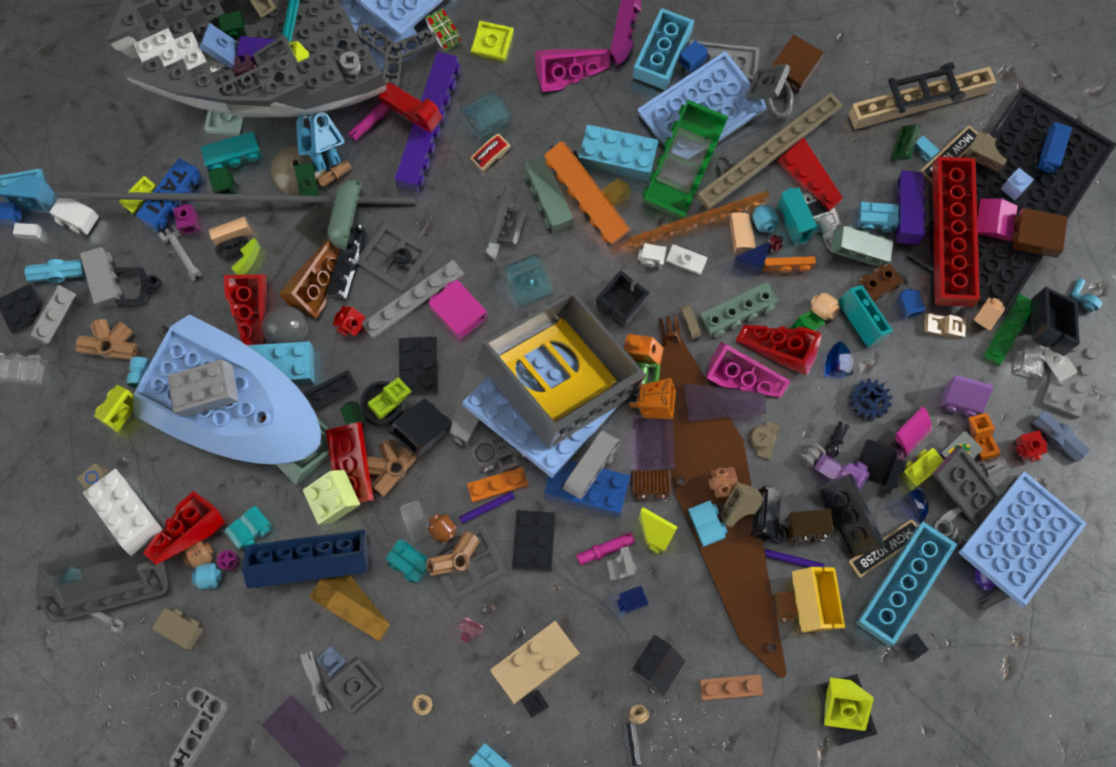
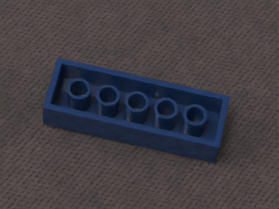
M365 530L246 545L242 564L246 588H260L269 585L298 583L306 580H320L322 578L368 572L369 551Z

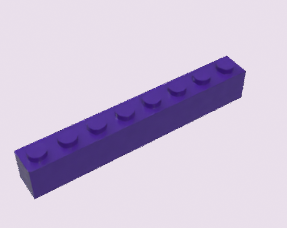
M437 52L421 101L423 102L425 99L431 100L438 107L442 115L440 122H443L446 114L444 110L450 104V92L455 88V77L460 73L461 64H459L457 56ZM440 122L431 133L413 123L395 176L397 187L418 192L419 187L423 186L425 179L423 174L429 168V156L433 154L435 138H438L440 134Z

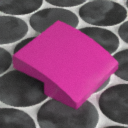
M922 406L896 433L895 441L901 445L900 450L904 451L905 457L932 431L931 420L926 408Z

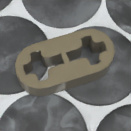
M690 304L679 307L690 339L693 340L701 337L700 328Z

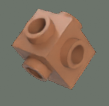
M734 467L711 470V479H708L710 491L714 490L716 498L729 496L738 482Z

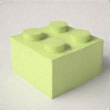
M345 470L329 471L303 489L318 525L334 523L360 505Z

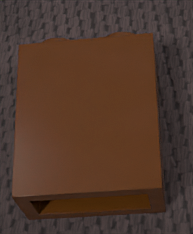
M793 35L771 66L788 64L790 71L786 80L789 82L792 91L799 93L820 64L824 52L798 36Z
M1022 208L1014 216L1013 225L1016 226L1015 231L1011 235L1012 249L1057 258L1064 251L1068 217Z

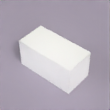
M15 223L13 235L16 238L40 240L42 229L38 224Z

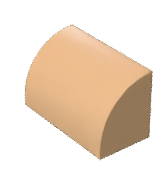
M742 212L731 213L729 221L734 254L757 252L751 215Z
M245 216L209 229L215 246L238 236L248 237L252 235Z

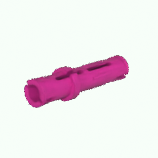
M382 103L377 107H373L372 112L348 132L350 138L353 137L352 140L356 142L379 119L382 120L390 108Z
M630 531L605 543L592 545V548L576 554L578 562L582 566L590 561L600 560L609 553L635 544V539Z

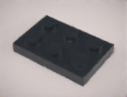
M437 337L399 338V378L411 390L410 394L438 393Z
M516 510L512 570L552 572L555 512Z
M858 674L841 678L851 680L862 688ZM829 682L817 685L824 707ZM871 713L866 731L831 726L837 746L878 734Z

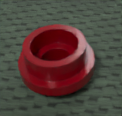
M773 235L768 240L766 246L771 253L778 252L783 247V237Z

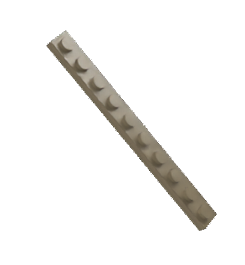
M832 92L699 192L697 198L710 210L839 111L843 104Z

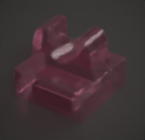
M244 54L245 61L241 63L240 57L236 56L234 58L235 65L233 70L235 74L241 75L256 68V64L253 63L250 55Z
M465 618L461 621L458 628L464 631L460 640L468 643L472 636L477 637L481 633L484 626Z

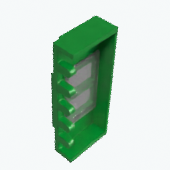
M687 100L685 105H681L678 115L681 116L678 121H674L671 128L673 134L671 138L667 137L663 146L666 150L664 154L660 153L656 164L659 166L650 175L649 180L652 182L649 187H645L641 196L644 197V205L683 221L728 120V116L690 100Z

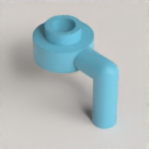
M1078 278L1069 297L1081 302L1082 307L1089 312L1098 311L1102 301L1091 294H1079L1085 284V280Z

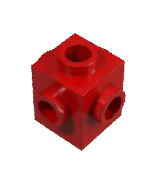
M342 306L340 311L334 316L332 326L337 329V333L344 337L347 335L355 336L360 331L366 317L353 307Z
M1040 430L1020 435L1015 439L1017 453L1023 461L1030 460L1031 463L1042 460V456L1047 453V442L1042 438Z

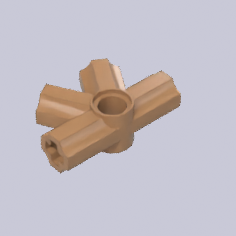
M106 319L93 321L90 327L94 337L80 335L76 341V351L78 353L103 356L106 359L130 360L132 357H137L138 353L137 344L125 342L133 332L122 322H119L110 331ZM111 345L108 351H103L105 346Z
M394 439L384 441L378 445L383 458L368 457L367 460L369 474L379 476L371 487L382 497H385L398 480L405 476L406 471L417 459L405 447L399 452ZM394 466L401 467L398 473L391 472Z

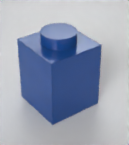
M695 40L680 53L679 63L687 71L693 73L707 61L708 51L703 44H699Z
M0 202V226L14 227V224L19 223L22 219V210L15 202Z
M905 289L901 291L896 299L903 320L919 317L926 310L919 289Z

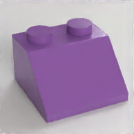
M955 375L945 385L940 407L946 408L945 410L948 412L964 413L967 417L980 415L985 410L994 385Z

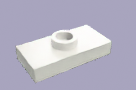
M673 244L666 263L701 276L708 257Z
M1049 347L1040 352L1060 382L1078 373L1066 355L1062 356L1053 352Z

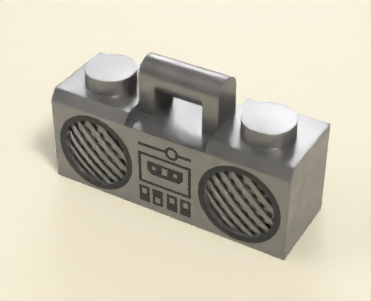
M501 436L471 447L480 473L483 471L489 473L495 470L496 466H499L501 473L520 466L517 458H527ZM510 458L513 459L510 462L502 464V462L505 460H508Z

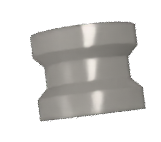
M351 51L341 55L342 71L349 76L358 74L361 69L358 55Z

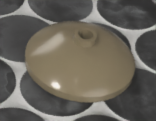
M298 144L282 149L275 156L271 164L273 182L278 189L289 195H300L293 164L312 162L311 157L308 155L299 156ZM314 169L315 178L317 179L326 173V169L315 172Z

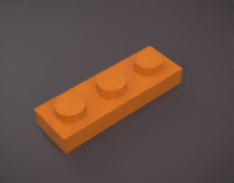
M523 467L467 483L472 503L529 487Z

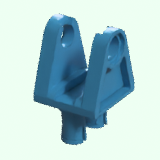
M324 112L315 113L313 116H299L296 122L299 156H310L315 172L326 169L321 154L323 151L326 152L330 166L341 163L336 146L345 143L329 116ZM318 117H321L323 120V125L321 127L317 123ZM305 118L310 121L308 129L304 126Z

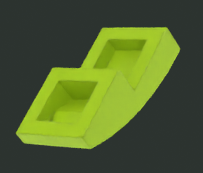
M255 238L240 250L243 257L231 267L236 275H245L256 260L260 246Z
M398 377L384 387L382 393L369 401L368 407L381 420L411 393V390Z

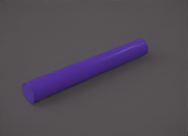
M511 491L459 516V519L463 524L514 499V494Z
M768 549L764 551L765 557L807 568L824 567V563Z

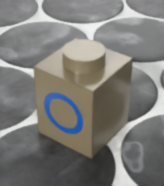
M95 463L79 475L77 479L87 490L110 473L105 465L101 467Z

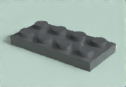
M957 445L932 473L974 526L979 527L1003 497L963 446Z

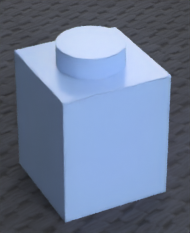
M1018 168L1005 182L1001 190L1015 201L1034 179Z

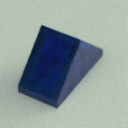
M769 242L735 257L734 267L760 275L770 246Z

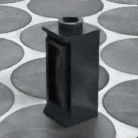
M763 486L758 491L764 499L755 515L753 514V530L750 536L767 541L768 536L778 538L781 492L773 490L770 486Z

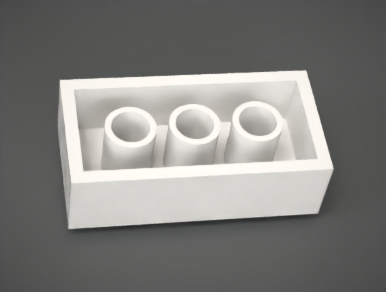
M116 468L82 492L121 547L130 556L151 542L155 535L163 530Z

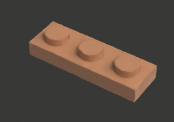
M761 674L700 680L702 701L763 695Z

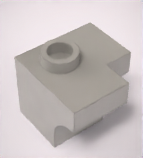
M629 547L620 548V555L606 563L610 583L634 579L635 573H637L636 563L632 561Z

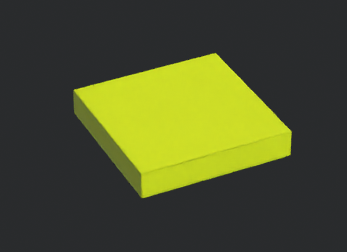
M479 21L470 51L471 55L505 62L514 28Z

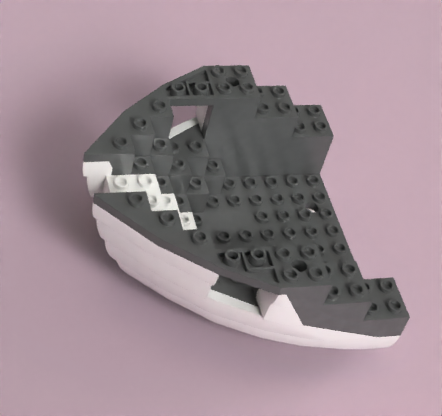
M122 0L107 38L114 49L117 51L121 50L132 59L137 58L142 62L122 71L131 83L158 95L209 111L242 117H298L350 106L386 91L383 75L367 44L362 45L339 0L299 1L291 42L298 41L309 52V56L295 64L289 53L259 67H245L236 58L235 65L230 69L199 48L206 26L211 23L217 28V23H219L218 15L240 11L242 14L247 37L276 40L282 36L289 0H272L276 9L262 18L259 17L247 0ZM341 43L347 44L344 49H339L338 45ZM348 51L358 55L361 65L359 73L354 76L346 75L342 71L340 63L341 55Z

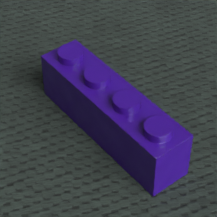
M901 170L898 177L897 205H899V222L896 243L919 245L921 239L926 236V227H924L926 220V211H924L926 204V195H924L926 180H924V172Z

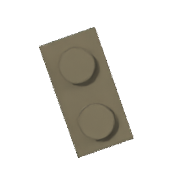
M164 607L151 629L184 649L191 650L203 631L202 628L198 627L200 623L191 617L188 620L183 618V612L174 607L171 610Z

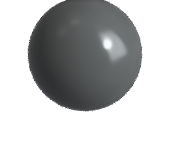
M279 305L272 308L266 313L262 321V333L269 344L303 342L307 335L308 324L305 316L299 309L290 305Z

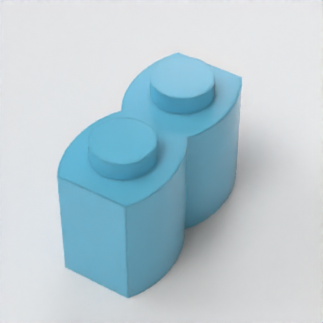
M707 501L688 509L689 517L703 548L726 538L725 534L728 532L724 522L720 523L718 520L719 510L716 504Z

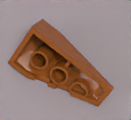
M328 238L292 276L279 293V296L288 305L316 319L327 303V291L340 249L336 248Z

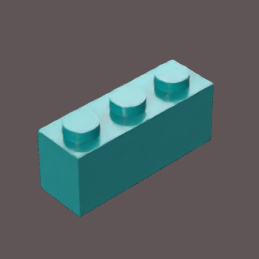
M254 131L200 147L205 166L209 172L219 167L236 168L241 164L253 163L263 158Z
M863 285L849 289L838 300L841 309L868 348L881 343L893 332V329Z

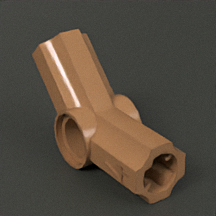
M464 531L452 552L427 558L426 568L429 574L433 576L456 570H465L469 565L470 556L480 542L479 538L468 531Z

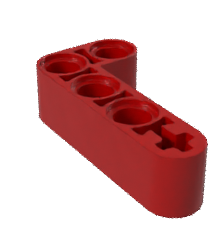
M390 82L386 84V91L376 96L382 104L427 132L431 133L442 120L438 107L431 100L425 99L422 102Z

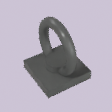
M788 64L757 69L745 95L748 101L764 99L768 112L776 119L786 118L793 106V92L789 82L786 80L790 71ZM783 87L786 94V105L784 110L779 112L775 109L772 98L778 97Z

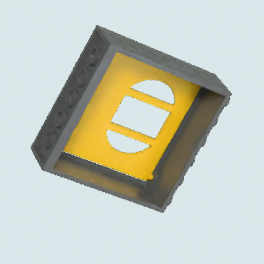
M574 291L562 294L553 303L548 302L539 311L534 310L523 320L518 319L509 328L505 327L495 336L485 338L477 360V364L548 450L624 403L630 397L635 396L646 377L643 370ZM550 342L560 343L568 347L575 354L579 365L577 373ZM540 346H544L570 376L569 379L554 388L549 387L524 357ZM517 361L524 366L545 392L531 390L522 384L516 374L515 367Z

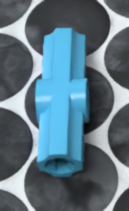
M52 259L48 260L46 264L26 266L25 276L29 283L41 281L60 283L67 278L84 277L85 271L82 260L62 261Z

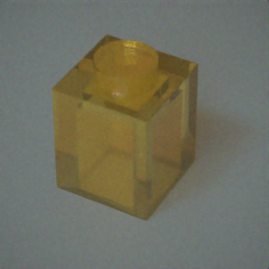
M618 178L602 189V192L616 209L630 199L631 188L625 181L623 182Z

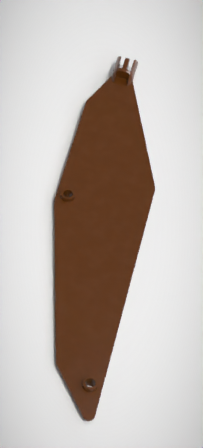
M677 315L673 316L675 332L672 331L670 316L666 317L668 331L666 334L663 319L658 318L662 337L661 346L664 348L660 363L659 380L671 378L676 390L673 419H661L674 493L740 641L778 677L783 678L786 676L787 670L763 542L750 536L753 530V514L743 516L733 527L726 526L728 532L725 534L726 538L704 548L688 514V509L707 501L716 504L720 513L729 496L716 498L714 490L710 491L708 479H711V470L734 467L738 483L752 486L744 440L680 336ZM682 478L685 480V483L679 484L678 480ZM717 515L719 522H723L720 515ZM769 644L775 645V651L772 652L768 649Z

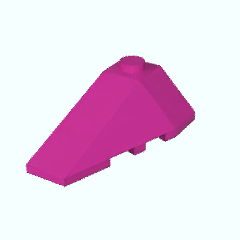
M550 49L535 51V70L542 92L563 89L568 84L576 83L586 76H592L610 68V49Z
M722 341L711 358L706 378L722 387L782 397L790 383V380Z

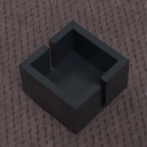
M620 270L596 297V305L608 315L612 312V318L626 327L648 302L650 292L637 282L634 285V291H632L634 280Z

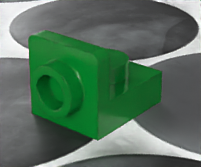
M810 310L800 316L791 326V329L805 327L816 331L825 322Z

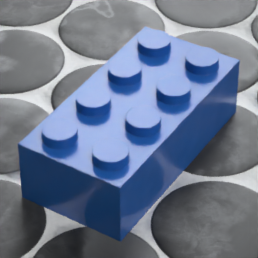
M569 460L553 478L548 477L544 498L620 517L630 475L602 469L581 500L563 490L567 479L579 462Z

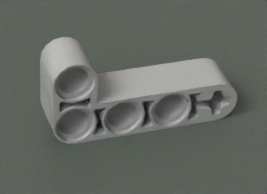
M602 430L567 479L563 490L581 500L606 463L610 464L614 459L620 440Z
M194 687L188 691V703L200 711L169 761L170 767L193 766L227 710L224 700L203 688ZM201 692L202 700L197 703L194 699L195 694ZM218 702L219 710L213 713L211 710L212 704ZM206 720L208 722V728L205 731H202L200 729V724L202 721ZM194 738L197 742V745L193 750H191L189 748V742L191 739ZM179 759H183L184 766H180Z

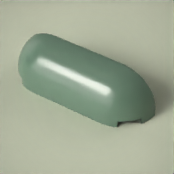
M347 180L339 186L336 192L328 226V238L336 248L341 250L347 249L361 188V180Z

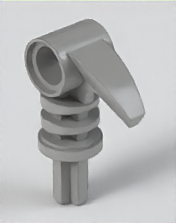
M958 507L945 513L931 527L937 530L938 525L942 526L945 529V534L943 535L955 542L957 546L961 545L962 548L972 536V533L969 532L965 535L964 530L959 532L958 528L952 525V520L962 511Z

